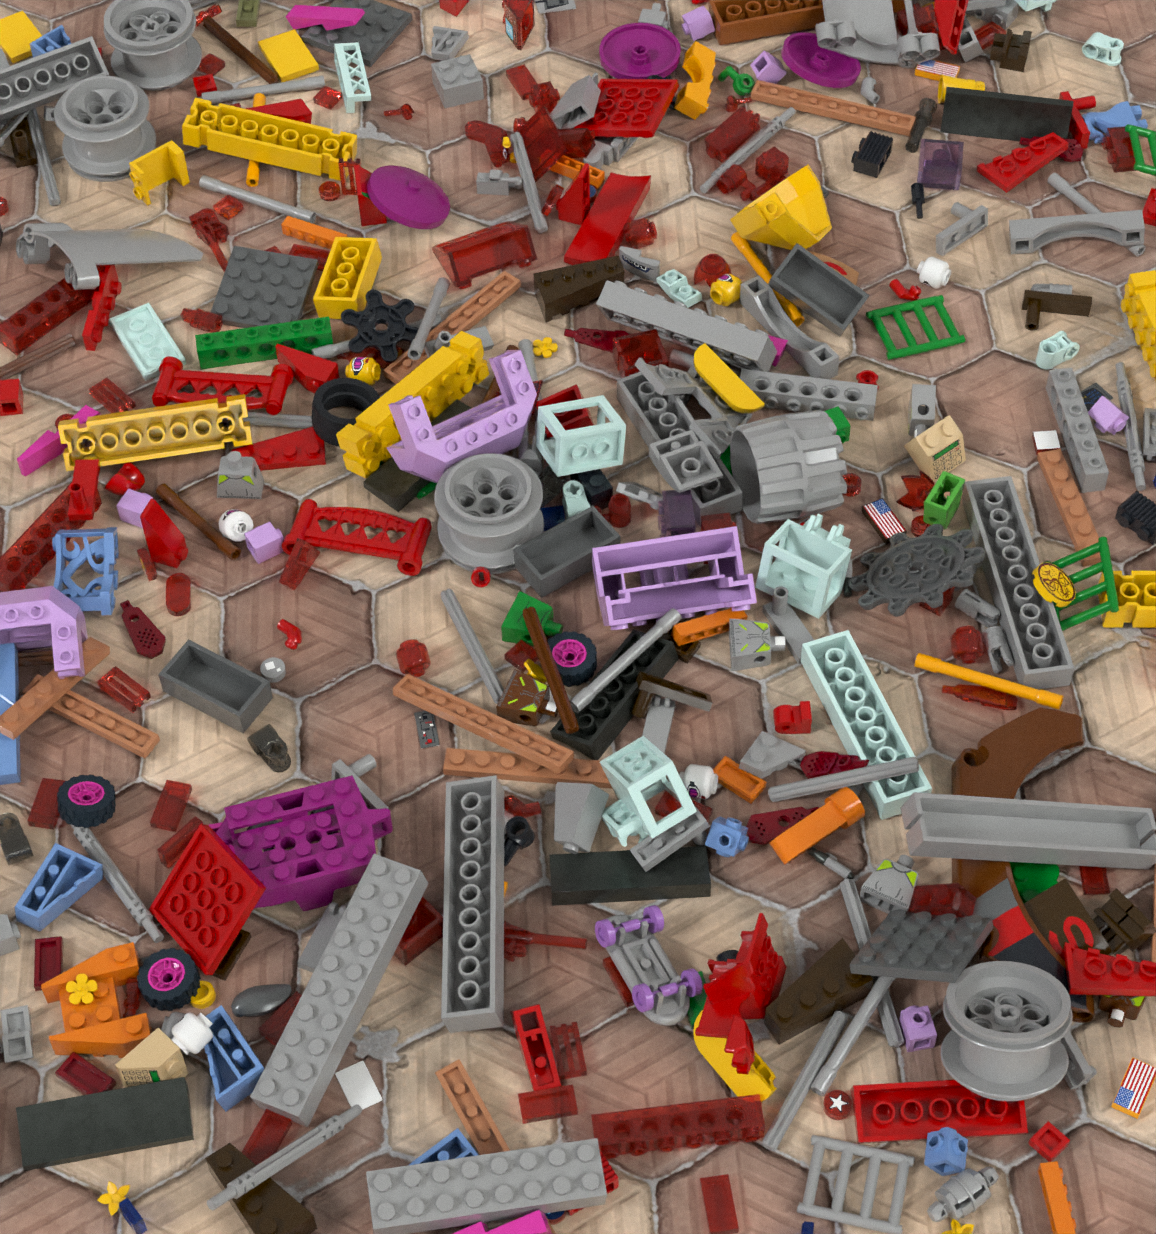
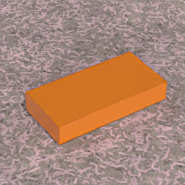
M724 756L713 769L714 773L718 775L719 784L750 804L766 788V781L739 769V764L727 756Z

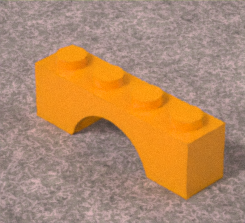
M697 41L684 54L682 65L690 75L693 83L687 82L679 91L674 107L694 120L700 114H704L709 106L707 100L711 93L710 84L714 78L712 72L716 66V52Z

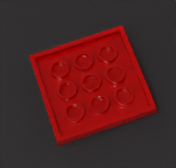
M601 79L597 85L601 92L594 117L575 126L573 129L575 136L653 138L679 88L678 80Z
M200 824L148 910L180 947L191 956L205 975H213L263 895L266 887L209 825Z

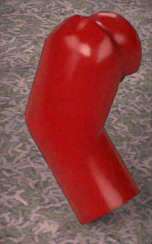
M898 279L892 280L889 284V287L899 299L915 301L921 294V289L918 286L912 285L910 289H906Z
M281 619L277 629L287 635L288 639L285 641V646L296 650L298 644L302 642L301 630L285 619Z

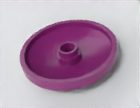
M630 23L619 26L605 35L599 47V59L602 67L607 73L617 79H647L651 75H659L665 78L677 68L681 56L680 43L675 35L661 26L650 23Z
M803 32L792 34L785 39L781 49V56L785 64L800 77L817 85L830 88L848 87L857 81L861 71L858 59L819 47L815 33Z
M396 165L382 166L371 174L367 183V192L373 204L387 217L402 225L416 229L437 228L445 222L450 212L449 199L441 187L429 177L413 169Z

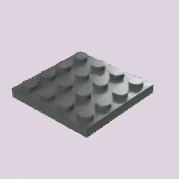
M334 0L329 7L363 9L365 14L353 26L326 31L322 24L310 26L302 35V41L333 54L334 44L359 42L363 63L371 67L412 21V14L375 0ZM348 50L344 52L352 55L355 52V50Z
M234 246L209 315L210 322L249 328L300 321L319 265L318 260Z
M901 909L890 911L851 961V974L955 983L992 931V918H982L978 915L969 917L956 916L952 913L943 915L931 914L927 911L906 913Z

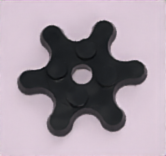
M370 290L365 295L368 304L365 310L358 312L346 309L341 313L342 322L358 330L357 336L349 341L348 346L354 354H360L366 348L373 347L381 352V357L386 363H392L398 357L396 344L402 341L412 343L419 329L409 326L405 321L406 316L414 310V303L410 299H402L396 305H387L383 302L382 294L379 291ZM378 324H385L388 328L387 330L380 331L376 330V326Z

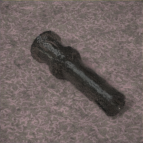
M930 98L920 100L919 111L914 115L916 116L915 124L905 145L908 152L915 153L918 151L925 129L933 120L932 114L936 112L937 104Z

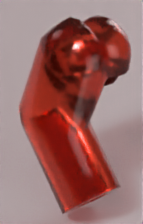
M512 795L504 798V809L514 817L521 816L526 818L541 814L538 801L524 804Z

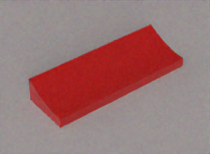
M610 173L564 255V263L576 265L614 257L650 190L651 175L625 176Z
M956 1080L853 1085L850 1089L857 1144L927 1140V1133L939 1131L943 1127L953 1128L965 1138L1026 1135L1028 1133L1024 1100L999 1101L985 1098L970 1091Z

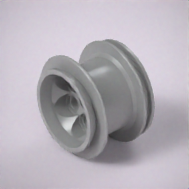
M115 0L110 4L104 15V35L108 43L115 48L111 56V67L117 77L130 81L141 89L153 91L172 88L185 81L197 70L202 60V50L197 40L191 36L196 27V17L189 1Z
M95 76L76 83L60 97L54 109V119L57 127L65 134L62 142L64 157L76 174L99 182L126 179L130 177L129 173L131 172L129 163L156 149L155 130L151 123L146 120L149 113V100L143 89L119 77Z
M485 453L464 458L450 466L442 474L437 482L434 493L435 506L439 514L438 537L445 553L455 564L471 572L476 567L482 566L487 568L490 574H501L516 569L514 567L513 549L544 533V518L540 510L543 500V489L540 479L534 470L514 457L496 453Z
M992 961L976 964L964 969L955 983H949L943 1002V1013L952 1030L942 1042L941 1060L946 1071L953 1079L975 1094L999 1101L1029 1099L1049 1091L1060 1083L1066 1075L1069 1064L1068 1053L1060 1039L1070 1029L1073 1014L1069 993L1058 979L1048 972L1028 964L1012 961Z

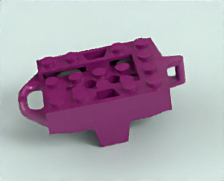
M351 775L224 807L226 817L216 834L225 844H230L234 847L237 857L266 887L254 908L274 906L294 900L302 911H309L328 906L329 903L331 904L334 890L360 882L373 854H376L375 840L391 833L393 826L389 809H367L354 777ZM248 827L247 831L234 833V830Z

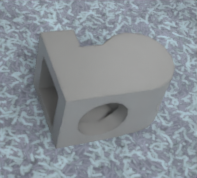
M594 140L583 154V163H587L600 170L603 164L609 166L613 161V147Z

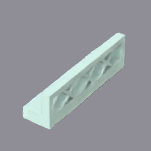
M359 42L334 44V61L346 113H355V102L371 101V92ZM355 50V52L352 55L344 51ZM353 62L358 66L356 68H353L349 66V64ZM357 76L361 79L357 82L351 78ZM357 89L365 92L364 94H354Z

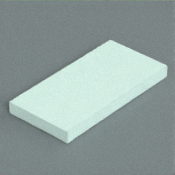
M149 303L108 319L110 326L145 381L160 375L159 366L165 357H175L183 365L186 364L185 357Z

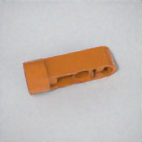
M843 787L827 797L825 805L780 834L769 844L783 864L786 865L840 827L847 829L865 816L864 807L858 796L850 788Z

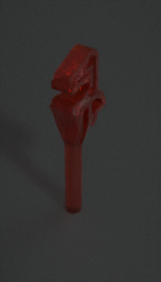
M205 208L189 217L190 224L195 229L197 237L211 248L225 273L228 261L218 242L224 243L227 241V236L229 235L228 227L219 221L212 209Z
M504 921V958L514 962L515 957H525L527 955L526 945L529 944L586 949L587 939L533 933Z

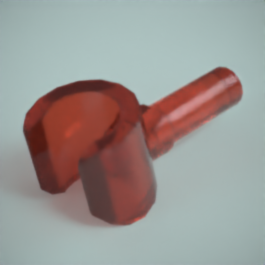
M730 95L726 99L725 107L728 112H734L737 110L738 105L752 102L751 97L736 99Z
M404 104L396 110L384 111L385 116L402 114L405 120L411 119L413 117L412 113H414L409 104Z

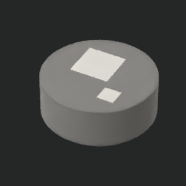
M268 658L260 666L262 677L271 683L278 682L285 677V664L279 658Z

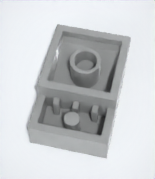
M693 430L649 444L650 459L665 481L678 493L723 478L722 472L703 440L699 441Z

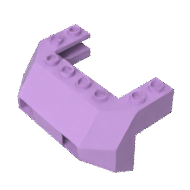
M507 350L505 353L489 359L501 395L437 425H431L421 396L413 398L412 395H408L404 399L388 404L402 441L387 447V450L399 469L437 483L450 466L464 458L485 453L504 454L520 446L537 396L521 350Z
M737 526L592 548V566L604 626H611V630L629 628L628 623H632V626L646 625L647 619L656 618L657 622L671 608L676 609L682 619L695 617L694 612L704 611V615H710L719 611L718 608L732 607V611L751 609L750 604L757 603L753 574L744 575ZM708 561L710 576L689 579L687 564ZM639 571L642 587L626 589L624 573Z
M53 586L0 592V644L15 643L18 652L53 647L55 673L58 672L59 679L78 675L80 677L85 676L82 643L88 639L85 616L79 605Z

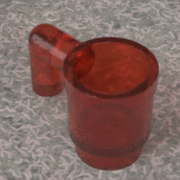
M737 164L729 167L716 183L719 191L726 195L734 192L742 185L745 188L740 194V198L743 201H746L757 190L756 186L747 179L745 170Z
M625 494L613 495L608 504V513L601 514L613 527L623 528L631 522V503ZM594 506L601 514V508L599 506Z

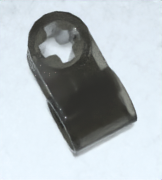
M549 465L538 475L543 489V500L540 508H544L553 500L567 482L565 478L557 477Z
M270 724L247 737L253 751L263 759L272 771L277 773L284 772L290 767L291 758L287 753V745Z
M13 813L0 815L1 847L8 865L33 857L32 849L18 817Z

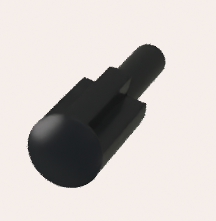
M917 182L911 185L912 204H916L917 219H922V203H925L924 185Z

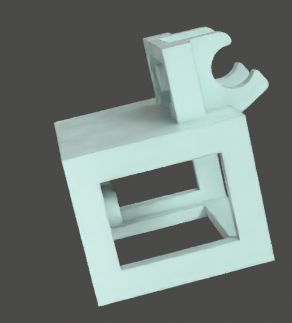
M604 395L538 407L536 447L549 464V470L555 473L557 477L623 464L626 424ZM598 406L597 425L565 430L554 415V413ZM606 417L609 419V423H605ZM546 425L554 437L544 441Z
M817 514V516L811 515L810 519L803 526L788 519L764 544L755 588L773 596L776 587H785L788 590V604L818 619L842 593L852 549L848 548L851 539L842 536L844 525H833L830 532L821 528L823 519L821 514ZM774 556L776 557V560L772 564V559Z
M646 737L638 738L600 761L619 800L604 809L601 819L607 825L611 835L617 837L622 846H627L629 835L637 836L639 834L638 843L647 838L648 835L653 839L697 812L673 761ZM666 790L680 802L682 807L655 822L646 801Z

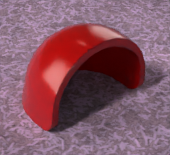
M128 462L122 466L103 489L123 496L128 489L138 492L143 487L145 478L136 466Z

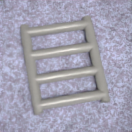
M812 1135L811 1145H814L803 1202H799L797 1213L883 1233L902 1234V1225H899L909 1167L913 1166L915 1157L829 1137ZM825 1149L842 1152L831 1209L814 1205ZM853 1155L870 1158L859 1215L842 1211ZM881 1161L898 1164L888 1221L871 1218Z

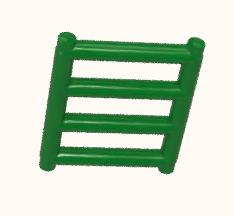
M1127 124L1125 132H1129L1136 162L1134 170L1156 176V131ZM1139 136L1148 139L1154 166L1145 164Z
M943 295L866 312L867 319L872 320L887 350L886 356L888 360L965 343L964 335L959 334L943 304ZM934 305L950 335L949 338L938 339L922 308ZM914 311L929 342L917 344L902 312ZM893 315L909 347L896 349L880 317Z
M1100 537L1097 543L1051 563L1062 569L1100 552L1101 562L1068 577L1075 584L1101 572L1104 575L1103 582L1076 593L1075 599L1066 607L1056 606L1058 603L1052 601L1062 631L1108 611L1113 613L1119 611L1110 550L1106 537ZM1106 591L1108 601L1061 621L1059 611Z

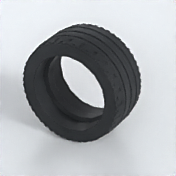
M338 378L327 381L316 390L313 398L311 419L314 431L318 437L328 444L339 446L336 434L346 425H354L357 422L355 418H339L328 411L336 407L345 406L353 407L363 412L380 398L379 394L371 385L358 379Z

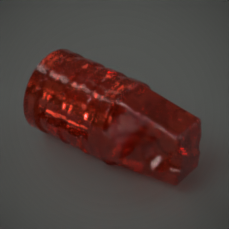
M184 308L181 313L182 320L190 323V327L210 333L220 332L222 328V315L210 313L202 309L192 310Z

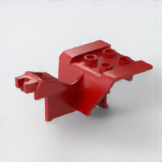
M759 913L755 930L741 931L740 936L743 941L736 959H727V962L714 961L713 959L708 960L707 964L712 975H709L710 983L703 985L707 998L699 1026L695 1030L696 1036L727 1039L724 1051L725 1053H733L731 1065L737 1068V1074L748 1075L751 1064L755 1061L753 1037L745 1020L765 1019V1009L779 996L787 968L782 956H778L777 952L774 951L771 937L767 935L768 923L763 913Z

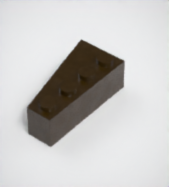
M619 256L533 273L534 293L545 322L553 320V316L558 314L563 316L570 313V309L579 305L584 307L589 305L591 300L599 299L607 280L613 283L616 280L624 283V268Z
M843 938L765 1009L764 1024L779 1045L833 1016L835 1011H842L866 998L870 993L873 979L870 975L851 974L850 963L856 955Z
M231 1143L205 1158L211 1175L222 1191L227 1188L228 1183L256 1166ZM271 1178L260 1183L241 1197L229 1200L250 1234H311L317 1230L314 1215Z

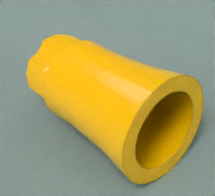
M941 74L938 84V103L945 102L947 87L985 91V83Z

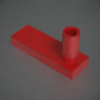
M1068 91L1060 92L1059 99L1073 101L1069 131L1073 139L1078 140L1082 149H1086L1090 131L1079 111L1095 108V96L1072 99Z
M99 459L75 460L73 480L68 487L70 492L69 521L93 520L100 473Z

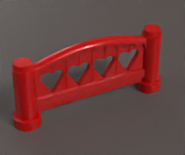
M168 356L162 359L159 366L160 375L152 395V401L156 407L167 405L168 402L180 404L218 398V404L227 403V397L232 396L222 395L231 388H236L240 395H247L254 389H258L262 397H246L247 409L266 408L268 414L277 415L282 410L288 386L293 382L294 370L286 364H277L273 367L271 376L183 370V364L179 359ZM186 385H191L195 390L193 393H179L177 391ZM209 386H213L217 391L215 395L208 393L200 394Z
M306 499L300 505L290 533L283 540L282 549L285 553L294 557L302 556L307 545L394 559L398 560L397 568L405 575L415 576L420 573L423 561L421 558L432 525L431 521L424 517L412 523L391 514L364 508H319L314 500ZM327 519L328 521H337V523L323 532L318 521ZM343 523H350L351 525L358 524L360 527L349 535H345L341 525ZM371 526L374 529L382 528L383 531L372 539H368L364 528ZM395 530L396 532H405L406 534L396 542L391 543L387 532Z

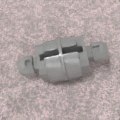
M985 1167L977 1172L968 1168L956 1176L950 1177L949 1181L935 1191L938 1201H935L927 1210L930 1219L934 1222H940L949 1216L959 1220L971 1212H975L979 1206L991 1197L989 1188L999 1178L996 1170L993 1167Z

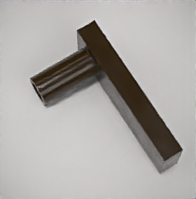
M25 117L9 134L17 168L38 164L27 117ZM15 119L6 121L7 126L9 127Z
M1025 290L1021 309L1027 310L1025 327L1028 330H1037L1039 328L1040 312L1089 317L1092 297Z
M640 671L636 681L638 688L641 690L631 713L636 717L646 718L655 694L707 712L710 711L713 702L710 694Z

